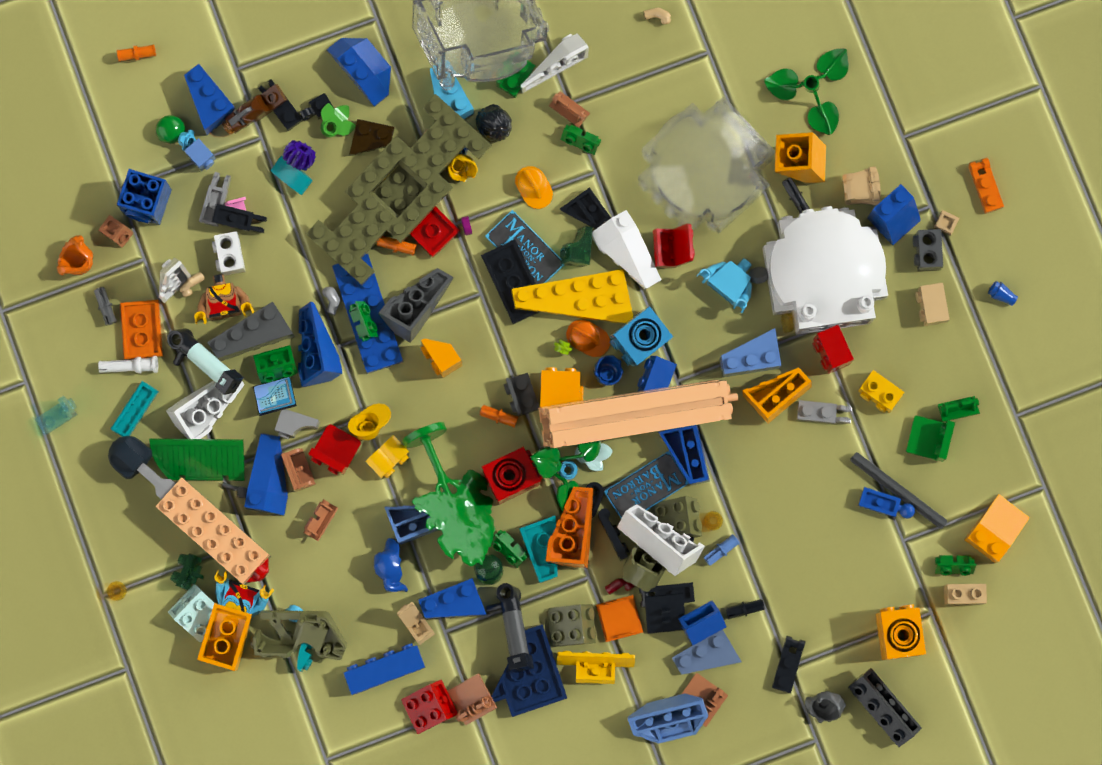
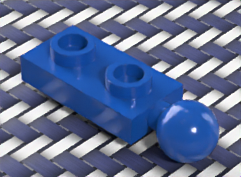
M866 487L863 488L858 506L894 518L897 512L905 519L912 518L915 514L913 505L909 503L900 505L901 498Z

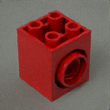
M524 446L482 466L485 478L499 505L540 486L542 476L537 468L533 467V461L530 458L532 454L529 449L525 450ZM507 473H512L515 478L507 481L504 476Z

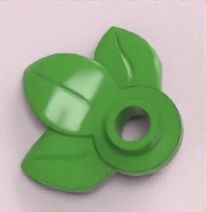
M327 103L321 111L323 122L320 128L325 136L333 137L337 134L345 136L355 129L356 125L348 121V105H341L334 109L331 104ZM328 124L333 125L331 131H328L326 128Z

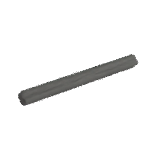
M856 452L851 457L850 461L898 498H901L902 501L913 505L918 513L939 529L946 525L947 519L861 454Z

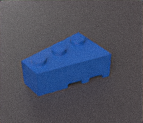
M200 64L187 72L184 77L203 128L208 135L225 122L226 116L236 109Z
M698 425L658 432L691 486L710 482Z
M473 578L418 600L425 619L487 616Z

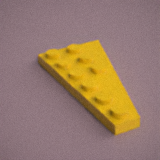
M623 269L513 288L511 290L515 309L626 324L633 318Z

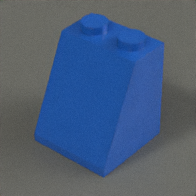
M902 184L875 206L867 217L892 246L921 221L914 197Z

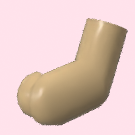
M657 7L643 11L645 20L657 17L661 19V23L664 25L671 22L670 13L662 8Z
M201 272L189 277L180 286V292H182L183 297L190 296L192 294L190 288L204 281L205 278Z

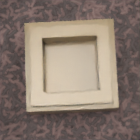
M942 210L934 228L941 229V232L951 236L959 218Z

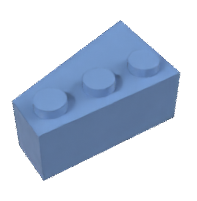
M775 328L721 355L722 376L730 377L780 369L781 360Z
M415 506L384 507L399 545L438 531L435 527L432 530L426 528V520L430 516L423 511L420 513L415 509Z

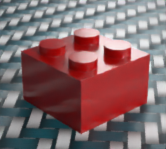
M839 325L816 334L812 345L815 352L819 353L822 358L820 363L824 371L827 370L828 374L849 366L853 362L854 358Z

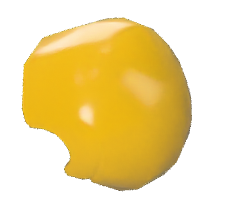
M458 154L447 166L448 175L454 181L466 182L470 177L475 178L478 171L475 161L466 154Z

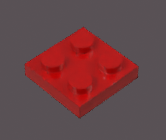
M435 207L411 232L410 236L433 258L460 230Z

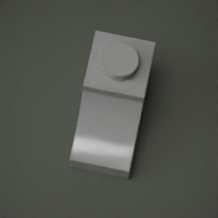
M284 409L280 412L275 431L279 433V437L289 439V437L295 438V435L301 430L309 428L318 429L320 421Z

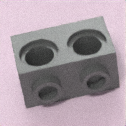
M941 229L918 230L916 236H913V247H916L917 254H914V265L917 266L918 271L941 270L943 268ZM922 238H930L931 245L924 244ZM924 256H930L933 262L927 264L924 261Z

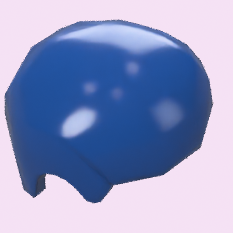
M606 355L600 358L594 367L596 380L604 386L616 384L623 374L620 359L613 355Z

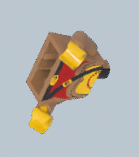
M224 274L213 276L214 286L207 287L206 292L202 294L194 318L196 324H198L199 320H203L204 324H206V317L208 321H214L239 315L246 316V311L251 310L254 313V309L248 295L240 287L234 286L233 283L226 284Z

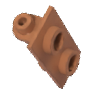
M561 91L554 95L553 101L549 104V107L578 128L590 114Z
M323 499L314 511L317 518L311 517L303 533L319 541L338 507Z

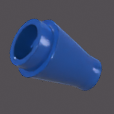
M995 281L988 291L991 298L1011 306L1018 299V296L1002 282Z

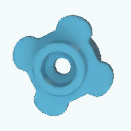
M191 129L179 135L178 143L182 146L183 151L197 140L194 137L195 132Z

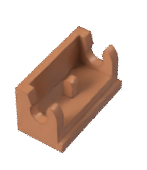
M302 448L281 454L295 492L316 485Z

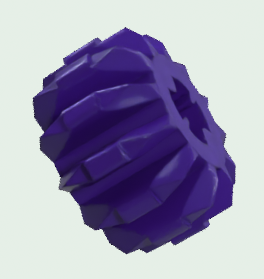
M292 140L283 150V159L287 161V165H291L299 171L301 169L307 171L315 162L316 152L312 150L311 146H307L306 143H302L299 140Z

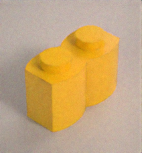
M393 435L365 462L381 479L384 477L388 479L395 472L393 468L396 465H403L409 459L407 455L410 452Z

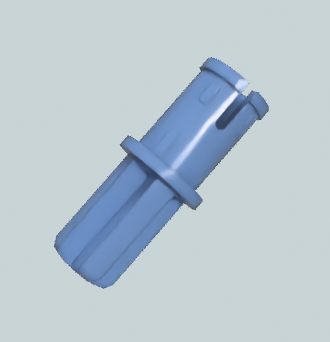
M732 534L721 544H716L717 547L704 556L705 562L709 566L721 557H726L727 553L739 545L740 542Z

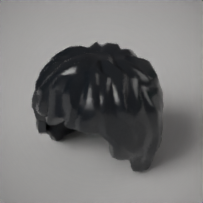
M492 104L486 106L476 116L477 129L482 136L490 141L505 140L512 130L511 117L499 105Z

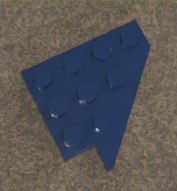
M543 624L525 630L528 652L532 655L534 669L515 673L509 671L507 664L491 696L494 703L506 699L512 717L567 699Z

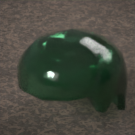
M493 554L485 555L483 565L479 563L474 565L476 578L484 585L496 584L501 580L504 573L502 562Z

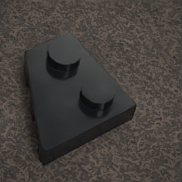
M590 187L560 208L562 212L594 229H597L611 219Z

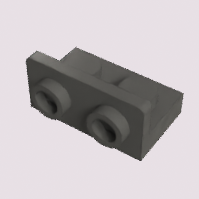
M528 373L513 378H506L507 383L503 385L506 394H511L513 401L510 402L513 413L517 412L519 417L539 410V404Z

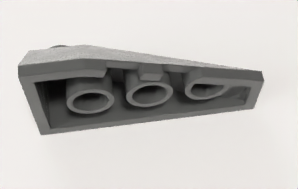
M439 268L435 269L421 278L417 284L404 289V292L400 295L390 298L380 310L379 316L394 334L411 343L442 298L453 277Z

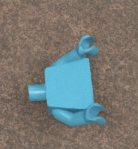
M743 258L738 265L732 261L728 263L720 262L709 266L707 269H702L696 275L697 277L702 276L704 278L702 283L704 284L707 281L706 284L732 304L733 309L738 306L742 309L740 313L744 312L752 292L751 277L746 273L752 266L748 260Z

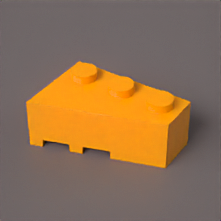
M798 367L776 376L774 379L761 382L757 386L749 389L746 388L742 392L743 397L769 424L812 387V381Z

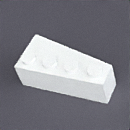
M637 504L625 511L617 526L619 530L674 576L696 563L705 547L701 543L697 545L690 541L691 537L685 533L680 535L672 530V525L659 522L657 516Z

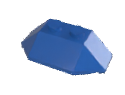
M340 38L327 49L329 54L374 107L389 96L391 66L367 38Z

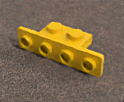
M563 651L557 652V665H576V683L615 684V667L633 668L635 666V655H630L629 653L611 654L608 652L591 653L587 651L575 653Z

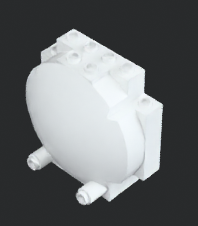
M832 206L821 208V211L814 212L813 209L804 210L798 218H793V216L782 217V220H779L777 224L780 239L767 242V245H764L762 248L765 268L768 271L767 281L773 315L792 313L796 335L820 332L839 325L841 329L871 324L876 318L874 301L883 300L888 297L885 279L886 262L877 229L861 227L859 219L855 216V210H849V208L833 209Z

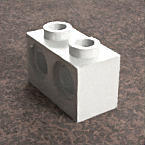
M237 231L215 235L212 247L214 253L218 254V260H215L217 271H221L224 276L246 272ZM224 241L231 242V246L228 249L221 248ZM229 259L235 261L232 267H226L225 262Z

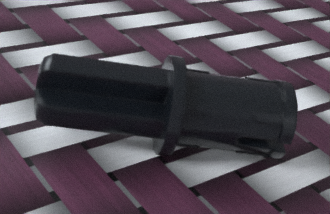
M785 179L782 184L790 196L789 200L793 201L799 214L804 210L810 209L802 196L803 192L799 191L793 179Z
M759 599L748 603L743 601L742 604L725 607L729 620L744 615L747 617V614L764 610L765 606L763 600Z

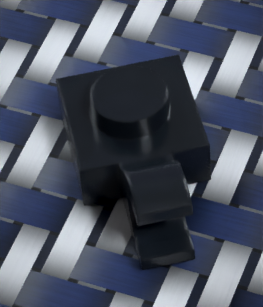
M325 93L309 101L310 107L300 111L303 121L315 115L318 120L322 118L321 111L327 103L331 104Z

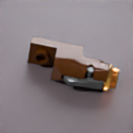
M274 84L264 93L256 95L226 116L222 122L223 128L229 134H236L254 121L263 119L286 102L287 98L279 85Z

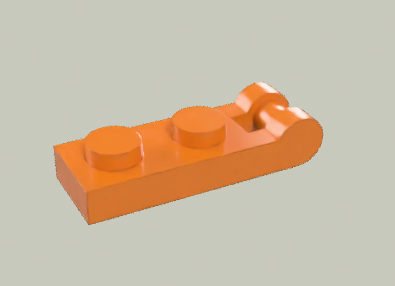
M984 158L980 162L976 163L974 161L969 163V169L985 214L1002 209L1004 205L990 167L989 159ZM983 169L985 174L979 175L978 170Z

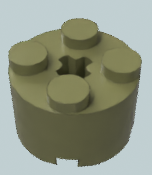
M635 546L623 566L622 577L624 581L632 583L645 592H649L657 586L666 568L654 560L642 548Z

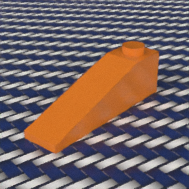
M573 487L564 506V511L556 523L552 536L549 538L546 562L568 567L588 568L593 488Z

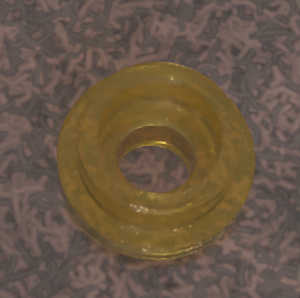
M711 511L705 515L703 522L708 530L715 531L722 526L723 518L718 512ZM710 518H716L717 523L711 524Z
M115 581L109 584L107 595L110 599L119 601L126 596L127 589L122 582ZM120 588V593L115 595L114 589Z

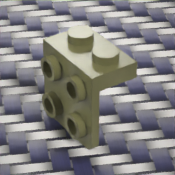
M683 496L659 502L653 506V512L658 517V521L672 525V530L680 535L685 533L694 538L702 536V523L699 517L700 505L696 498Z
M579 604L549 608L548 621L551 646L596 643L593 605Z

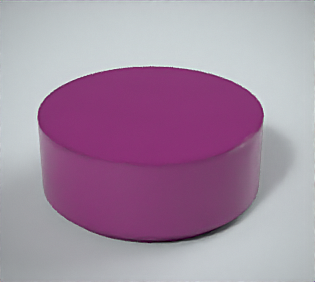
M462 217L461 222L464 234L466 236L471 235L472 229L469 217Z

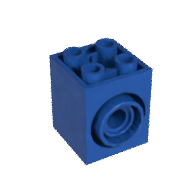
M129 169L117 206L123 214L131 219L160 225L172 189L165 179Z

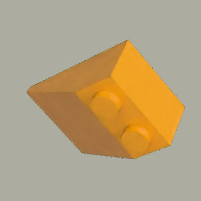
M998 494L964 540L992 562L997 563L1011 547L1030 517Z
M214 603L197 660L237 671L252 614Z

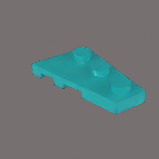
M556 515L520 528L539 583L558 577L557 564L546 562L548 541L556 528Z

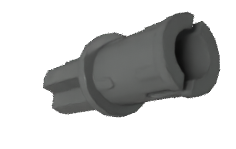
M105 288L95 289L94 293L99 304L98 310L102 313L105 326L111 325L113 322L116 323L117 320L111 307L113 304L110 303Z

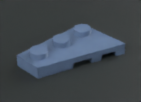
M723 629L672 657L681 675L742 662Z

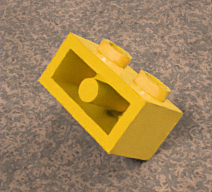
M874 370L858 390L864 400L868 402L870 400L877 404L875 407L883 413L886 411L890 413L905 393Z

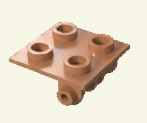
M479 673L448 690L458 710L456 719L458 722H464L465 725L497 708Z
M698 673L694 675L682 692V694L685 693L703 699L708 712V718L703 723L705 727H707L728 697L722 689L716 687Z

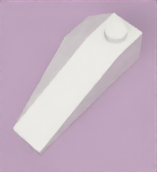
M627 210L612 217L590 233L599 250L612 258L617 266L620 265L626 270L628 275L644 289L661 281L641 234Z
M176 258L167 260L160 270L159 298L164 303L191 277L184 265Z

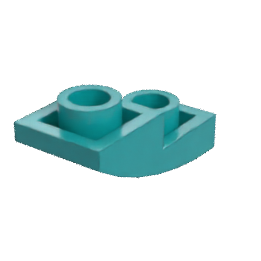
M280 156L270 170L300 195H303L313 181L302 170L299 171L297 168L287 165V161H284L283 156Z
M308 643L301 644L298 654L297 670L301 672L304 669L308 670L313 662L311 660L312 655L306 652L308 648L310 650L313 648Z

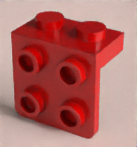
M684 224L674 229L656 228L653 230L655 267L676 268L693 261L695 250L693 248L694 233L691 224Z
M329 424L315 448H311L308 455L312 457L310 461L315 464L328 466L327 470L331 473L344 475L358 451L361 441Z

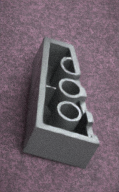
M271 302L207 343L220 361H224L285 339L294 338L295 336L274 302Z

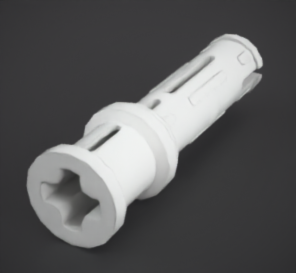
M153 356L152 358L137 357L134 360L99 361L98 369L99 373L135 371L138 374L144 371L158 373V358Z

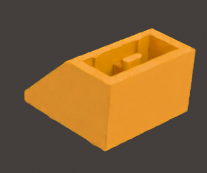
M425 338L421 340V351L427 360L429 358L432 360L431 367L437 376L441 374L444 378L462 366V361L451 344Z

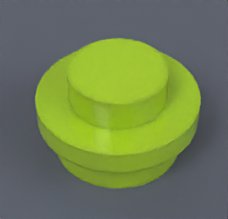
M559 340V342H554V350L562 354L568 355L573 349L567 341Z

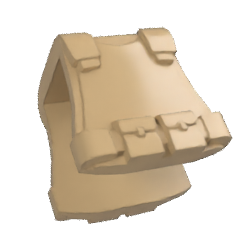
M876 166L842 176L846 205L868 204L875 206L879 204L881 189Z

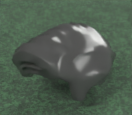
M824 691L805 699L807 712L815 717L819 723L837 720L841 717L846 707L841 695L829 691Z

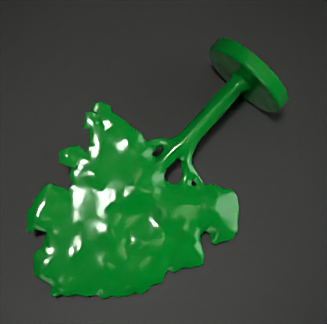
M444 422L422 427L404 437L402 442L405 448L424 445L436 473L438 483L436 484L435 492L431 491L423 496L415 497L412 503L420 513L423 511L430 516L426 520L427 529L432 530L435 527L437 530L442 531L443 534L437 538V542L445 555L454 559V554L457 552L462 557V561L470 567L476 563L483 565L485 555L489 547H491L495 532L494 519L490 515L492 513L493 499L480 492L481 490L487 491L488 482L485 477L474 470H467V473L460 480L450 479L443 471L431 443L432 440L440 437L447 431ZM447 483H450L453 486H455L457 488V492L454 494L451 493Z

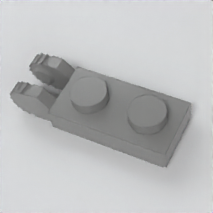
M218 172L214 173L211 185L208 187L199 222L216 227L219 224L211 222L215 204L225 205L231 176L226 175L223 187H217L220 179V173Z
M799 400L797 420L849 424L851 423L850 418L836 417L837 411L851 412L852 407Z

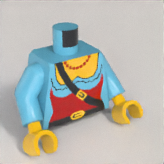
M217 570L214 578L216 581L215 593L218 604L250 613L252 617L257 616L261 610L265 609L274 589H271L268 593L265 590L266 585L261 590L229 579L226 580L228 572L225 571L224 576H220L218 574L219 570Z

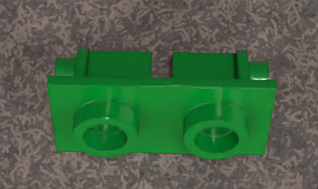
M567 124L560 140L582 149L586 153L595 155L601 143L599 136L589 132L582 136V129L572 124Z
M356 301V304L350 305L349 312L353 323L358 321L361 323L355 326L359 339L365 342L370 339L369 337H378L376 332L377 326L371 319L370 308L365 301Z
M975 396L938 404L942 422L980 414L978 408L979 400Z
M499 530L494 535L491 544L496 551L501 552L506 557L509 564L518 568L528 558L527 552L518 543L512 547L511 544L514 542V539L506 531Z
M939 555V557H935V565H937L935 574L943 576L951 574L968 576L974 574L976 568L975 558L970 555H957L956 562H953V555Z

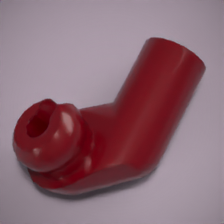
M618 578L605 586V590L611 595L623 586L626 591H630L635 585L624 581L623 578Z

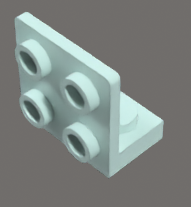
M194 584L168 613L197 641L202 642L214 602Z

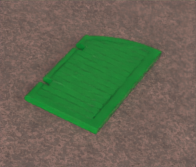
M149 439L152 456L159 469L168 479L180 480V475H185V480L223 481V476H228L229 481H245L244 439Z

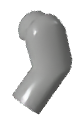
M325 287L322 294L329 301L326 313L335 315L340 303V297L333 287Z

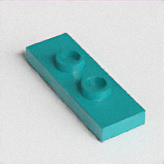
M141 381L111 427V430L122 437L130 436L159 391Z

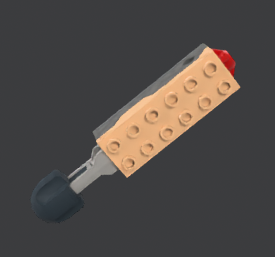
M123 436L112 443L108 453L109 462L112 467L125 479H132L139 472L155 486L156 495L161 499L156 507L236 579L246 585L249 582H260L269 573V559L271 556L183 478L175 483L171 479L159 477L147 466L148 461L152 457V450L136 437Z

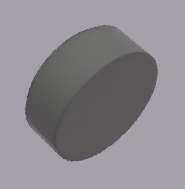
M764 267L751 269L749 271L750 281L755 284L767 281V269Z

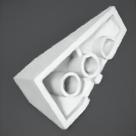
M569 34L564 37L562 42L521 84V92L524 93L588 58V45L578 34Z
M212 381L181 399L167 409L166 412L174 425L187 439H201L212 430V426L223 415L225 408L229 403H232L243 388V381L236 392L226 395L215 387L217 383Z

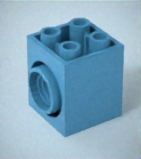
M649 306L610 335L611 341L609 342L616 351H621L623 361L628 366L631 365L633 367L639 365L673 338V335ZM640 331L646 334L645 340L639 337Z

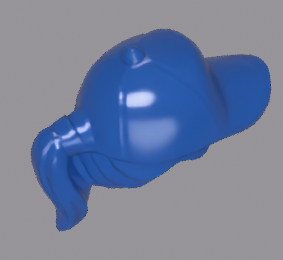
M392 538L387 539L384 551L374 556V570L383 579L386 591L407 592L406 585L400 582L402 570L400 567L399 544Z

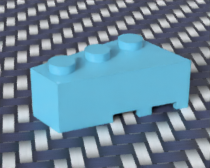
M447 60L430 68L434 95L439 96L463 119L473 115L474 108Z

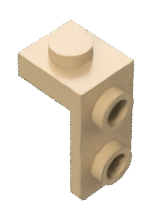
M413 602L404 605L397 612V615L419 645L435 635Z

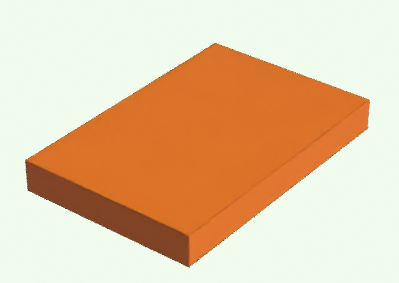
M159 300L120 303L124 360H134L137 357H163Z

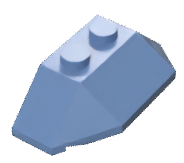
M684 693L649 702L628 716L627 719L634 736H640L656 743H663L697 734L704 721L708 718V712L702 698Z

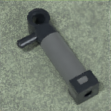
M503 583L496 591V596L500 602L488 605L486 610L488 613L502 610L509 657H507L509 671L519 673L534 669L532 655L528 652L520 605L521 592L517 587ZM509 590H511V595L509 598H507L506 594Z

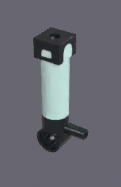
M183 328L173 330L168 334V345L173 349L179 350L173 361L174 365L179 366L186 356L217 383L215 387L224 395L236 392L244 377L235 369L230 370L194 338L191 330Z

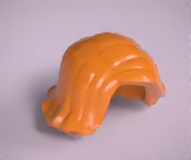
M81 235L70 238L62 248L57 262L58 266L56 267L60 275H82L91 269L94 254L85 245Z

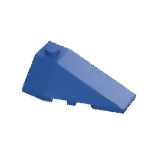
M309 302L299 309V333L302 334L301 345H298V351L301 352L298 372L301 387L330 382L342 374L340 358L314 302Z
M262 433L260 435L244 507L249 510L285 516L288 493L279 436Z

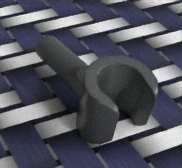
M223 483L222 487L237 491L238 498H246L247 488Z

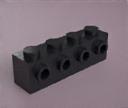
M872 668L868 669L848 686L852 694L861 702L898 748L912 739L922 729Z

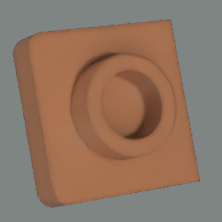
M110 215L98 230L120 247H124L133 235V232Z

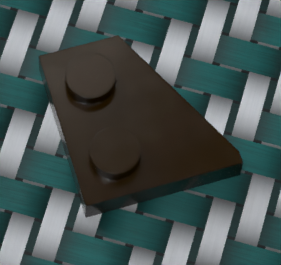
M357 119L349 153L350 156L366 151H375L378 148H386L392 141L395 128Z

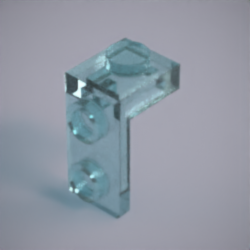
M62 396L58 399L59 404L35 419L45 435L78 415L75 410L77 406L71 398L68 399Z

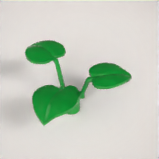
M844 48L834 49L823 54L817 62V69L824 74L821 76L809 75L799 85H797L798 76L791 69H780L764 80L771 94L781 100L793 99L797 93L796 88L803 86L807 92L813 93L818 106L810 109L808 122L814 130L827 135L833 134L839 122V112L832 102L828 101L821 105L817 94L820 87L819 80L827 76L830 80L837 81L846 76L849 62L847 49Z
M601 440L578 444V450L581 452L578 455L560 457V452L557 448L545 447L530 457L543 478L548 479L554 476L564 483L557 490V500L562 511H564V506L573 487H579V485L572 480L567 482L565 478L557 474L562 467L560 461L584 457L586 462L593 461L599 454Z

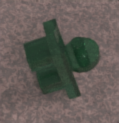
M190 553L188 555L180 554L178 564L183 565L181 573L174 571L170 578L171 581L176 583L175 586L189 590L191 584L195 585L198 578L204 579L205 576L200 574L202 566H199L202 558Z

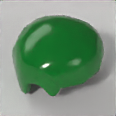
M167 115L158 121L155 133L161 142L173 144L178 142L179 135L185 132V125L179 117Z

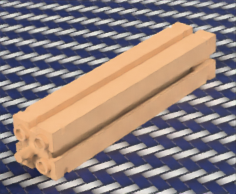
M708 380L539 407L540 423H542L543 445L558 448L732 419L733 407L728 402L738 401V394H730V386L727 384V380Z

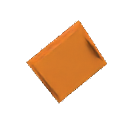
M633 595L596 605L606 642L643 633Z

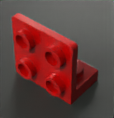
M442 679L401 699L417 734L455 717L458 713Z

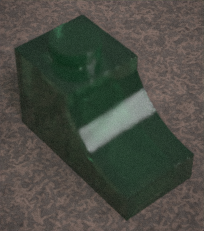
M585 226L579 228L574 241L562 246L560 251L561 264L576 267L590 265L593 227Z

